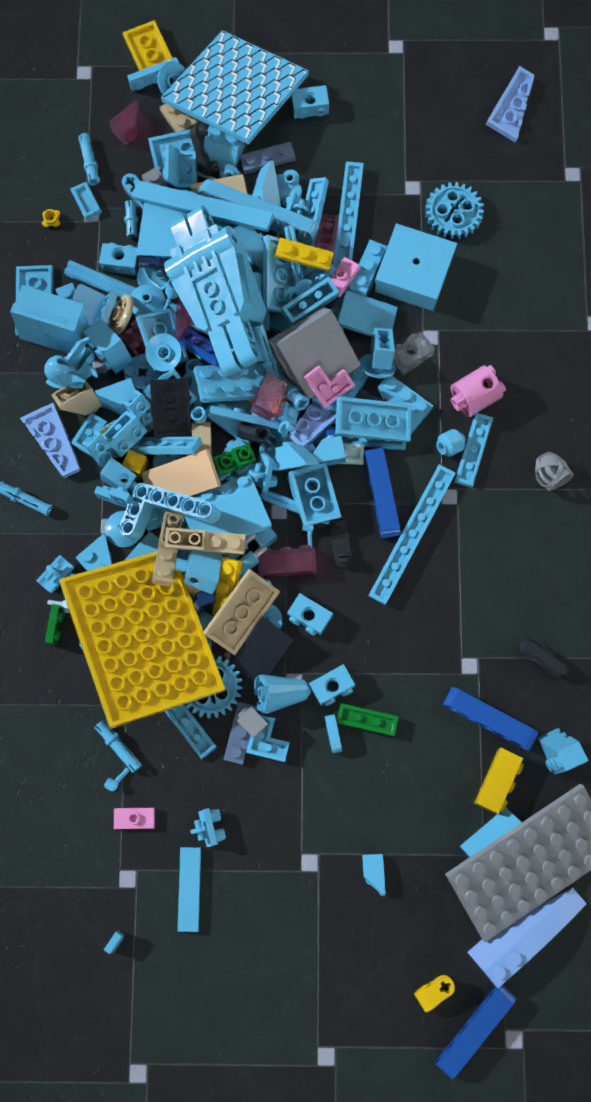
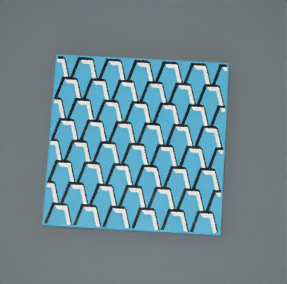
M222 30L163 94L161 100L163 103L249 144L307 78L309 72L294 63Z

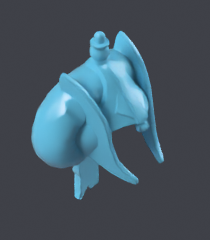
M89 337L77 341L65 358L56 355L48 359L44 367V373L48 378L46 381L48 385L58 389L67 386L74 389H82L87 378L92 375L96 378L98 377L97 372L91 366L95 360L94 351L89 346H85L90 340Z

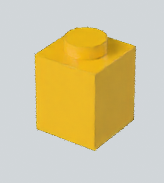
M129 450L122 465L137 475L138 479L142 480L141 473L146 471L149 461L146 456Z

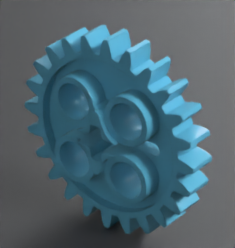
M449 182L447 188L443 184L441 185V190L435 188V194L430 193V199H427L425 207V218H429L427 223L432 224L431 229L437 228V234L443 232L444 238L450 234L451 239H453L454 235H457L458 239H460L461 234L467 237L468 231L473 234L474 228L478 229L479 224L482 222L484 210H482L484 204L480 203L481 197L476 198L477 191L471 193L472 187L465 189V184L459 187L458 182L453 187Z
M222 656L215 660L217 668L221 669L224 673L222 682L227 690V697L221 700L218 698V694H214L215 704L212 703V695L208 696V701L204 704H201L199 700L190 702L186 708L194 707L193 714L199 710L200 717L207 713V718L210 719L212 713H214V716L219 718V712L226 715V708L231 711L233 710L232 703L238 705L235 697H241L237 691L243 689V687L238 686V683L243 680L236 678L240 672H233L234 664L228 666L230 660L227 659L222 662Z

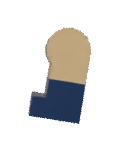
M186 584L189 593L192 594L195 600L194 607L197 614L214 606L216 599L213 594Z

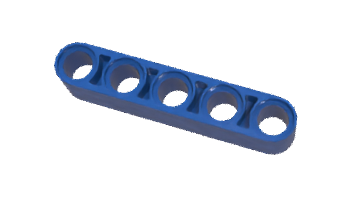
M380 447L364 450V458L381 539L400 536V525L384 449Z
M451 687L443 703L446 708L525 750L530 751L538 735V732L533 728L455 687Z
M501 985L499 988L495 986L442 1052L435 1064L451 1079L455 1078L509 1011L517 997L505 986Z

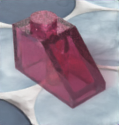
M135 100L109 121L111 131L125 145L133 141L139 134L140 109L138 102Z

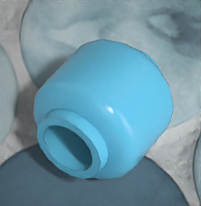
M451 429L438 437L437 449L442 455L451 457L463 451L465 437L459 431Z

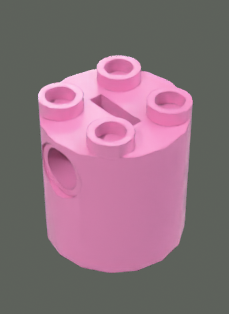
M491 365L487 367L481 366L451 385L450 388L453 395L451 403L457 411L461 410L465 415L471 417L503 397V392L506 391V388L501 381H498L495 376V369Z

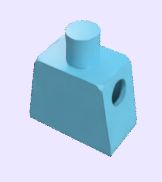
M113 458L109 459L100 472L101 480L116 489L122 487L133 492L135 486L139 484L136 482L137 475ZM123 479L128 480L126 483L121 482Z
M191 551L188 560L177 558L174 570L185 572L183 581L185 584L213 594L219 580L222 554Z

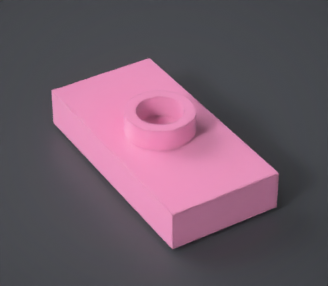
M346 257L337 267V271L330 277L339 291L338 297H341L361 268L359 264Z
M114 808V829L155 828V808Z

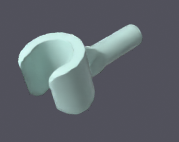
M48 600V605H60L65 613H70L66 600L63 602Z

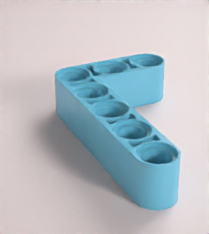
M140 483L135 486L119 530L124 536L132 540H139L145 532L154 507L210 524L216 523L221 513L217 507L207 501Z

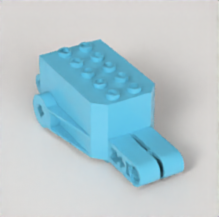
M201 205L170 224L177 247L170 250L172 258L165 262L164 267L167 276L196 327L208 332L219 366L224 375L230 377L262 359L252 328L262 324L267 310L240 235L231 226L223 228L217 224L214 225L210 212L204 205Z

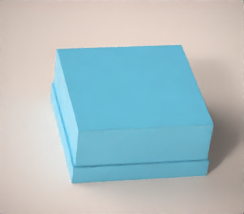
M396 224L375 279V292L434 311L457 243Z
M22 285L17 299L10 310L19 338L68 354L77 341L86 338L83 331L89 327L83 303Z

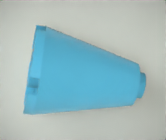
M263 674L255 678L254 695L258 696L259 702H256V706L260 714H268L307 700L311 694L310 685L305 680Z

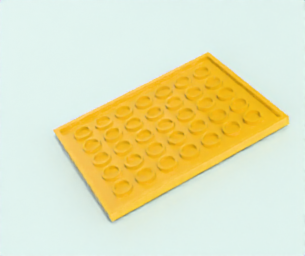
M157 551L60 579V585L110 729L225 691L188 588L183 582L182 572L174 570L171 587L152 583Z

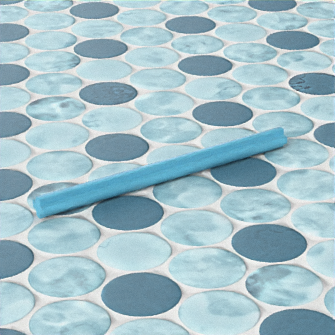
M71 260L67 263L64 271L66 276L106 293L114 292L118 294V298L126 294L131 295L136 287ZM150 297L144 298L145 301L150 299ZM171 302L169 303L168 309H172L177 323L208 335V332L196 327L186 308Z

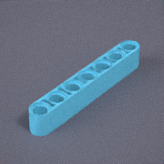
M210 179L205 180L197 192L198 195L273 212L274 217L269 230L285 236L284 228L286 226H294L296 240L305 244H310L319 230L318 223L313 219Z

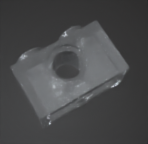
M422 332L417 335L412 334L404 344H398L394 347L393 363L405 375L433 356L435 348ZM414 350L416 353L409 354L407 351Z

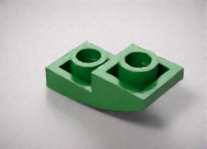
M250 444L233 448L228 453L212 458L219 477L256 462Z

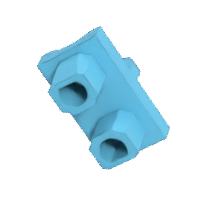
M291 191L289 197H284L282 204L285 209L300 215L308 214V208L304 206L305 200L300 198L296 191Z
M261 453L260 462L256 463L255 467L249 469V475L253 476V482L262 489V492H268L270 487H276L278 481L277 477L272 475L273 470H278L277 459L270 457L267 453Z
M59 555L50 566L47 565L45 567L46 570L36 581L52 594L59 587L60 579L68 577L74 566Z
M209 808L199 811L200 819L194 821L196 829L190 830L191 834L197 833L199 841L205 838L207 847L217 845V842L226 839L223 828L214 830L213 822L221 820L220 811L209 810Z

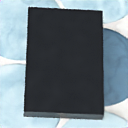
M188 378L150 380L154 438L192 435Z
M261 617L230 665L234 664L236 670L255 683V678L259 677L258 675H271L294 641V638L265 617Z

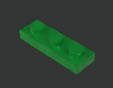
M341 703L336 723L394 737L399 716Z

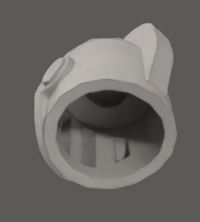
M546 452L536 459L535 474L537 482L548 491L566 484L574 475L567 466V463L557 454Z

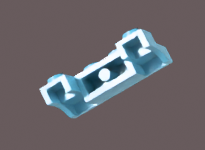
M137 390L133 392L136 398L131 403L123 402L128 411L126 410L103 434L95 430L93 433L96 437L90 443L82 442L93 459L103 468L110 458L114 459L117 455L122 457L148 432L145 427L153 420L151 405L144 395Z

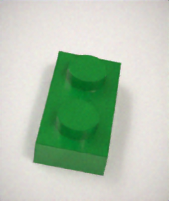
M51 605L45 643L56 646L57 641L61 639V630L59 629L60 623L64 621L65 611H63L60 605Z

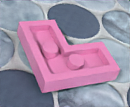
M317 366L304 376V379L324 408H327L337 400L338 396L344 395L355 386L344 369L331 379L327 377L320 366Z

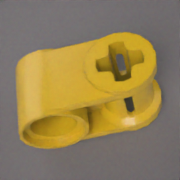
M441 975L414 992V995L424 1011L428 1012L451 996L455 986L449 976ZM442 981L450 983L448 984L449 989L447 991L444 988L440 990Z

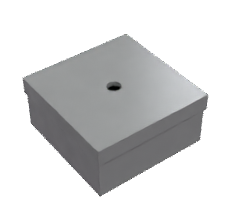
M323 306L268 340L291 384L299 387L303 396H307L309 399L315 396V394L304 379V376L317 366L323 369L329 379L342 369L346 370L349 374L361 366L332 310L326 309Z

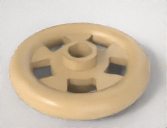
M129 294L123 295L118 300V305L110 316L112 320L109 327L117 336L123 332L132 315L134 301Z

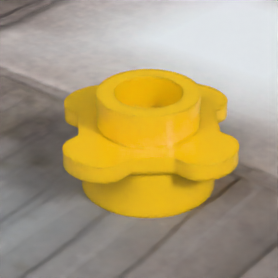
M53 209L44 211L43 226L58 227L60 225V212Z

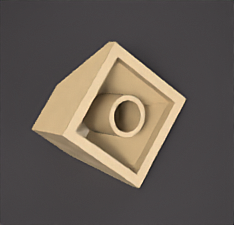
M87 381L84 382L82 389H74L67 386L51 394L60 410L87 415L91 412L95 413L102 406Z

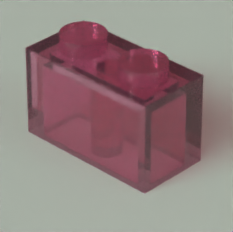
M267 373L261 380L249 412L268 421H271L274 416H278L282 408L280 402L285 399L288 392L286 390L288 382Z

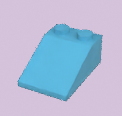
M326 463L289 471L287 476L304 527L341 518Z

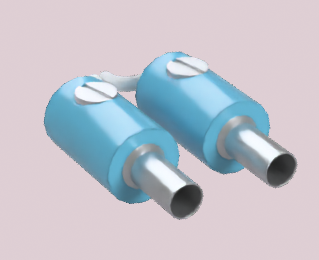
M255 534L246 537L245 551L249 549L247 544L257 537ZM264 544L254 553L250 550L239 560L242 561L241 576L260 562L258 558L268 550ZM224 554L225 557L237 559L240 554Z

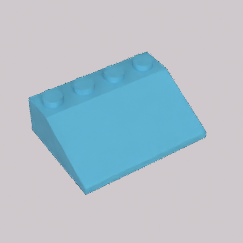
M181 190V191H185V192L197 194V193H195V192H191V191H187V190ZM144 202L136 257L171 259L170 250L177 247L170 224L187 215L188 212Z
M249 474L192 496L207 501L220 510L221 515L216 523L210 524L184 516L189 529L246 534V537L272 527L255 484Z

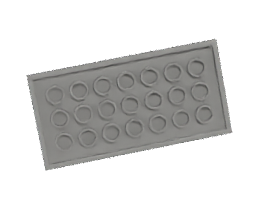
M581 784L577 785L445 874L484 942H487L591 871V799L585 787Z

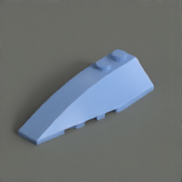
M570 888L545 901L487 942L480 940L467 953L490 981L499 988L555 937L586 903L574 888Z

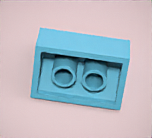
M505 808L503 812L500 811L499 814L493 817L460 847L470 858L522 822Z

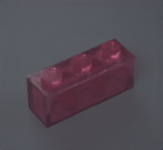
M310 545L299 546V549L281 547L280 550L275 551L267 548L268 550L258 558L260 561L258 563V572L261 578L317 574L315 547Z

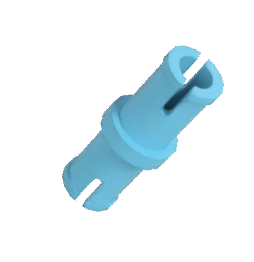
M130 200V204L129 201L125 202L126 216L124 217V222L127 227L126 236L129 239H133V235L134 238H138L137 223L139 218L136 212L137 204L134 200Z

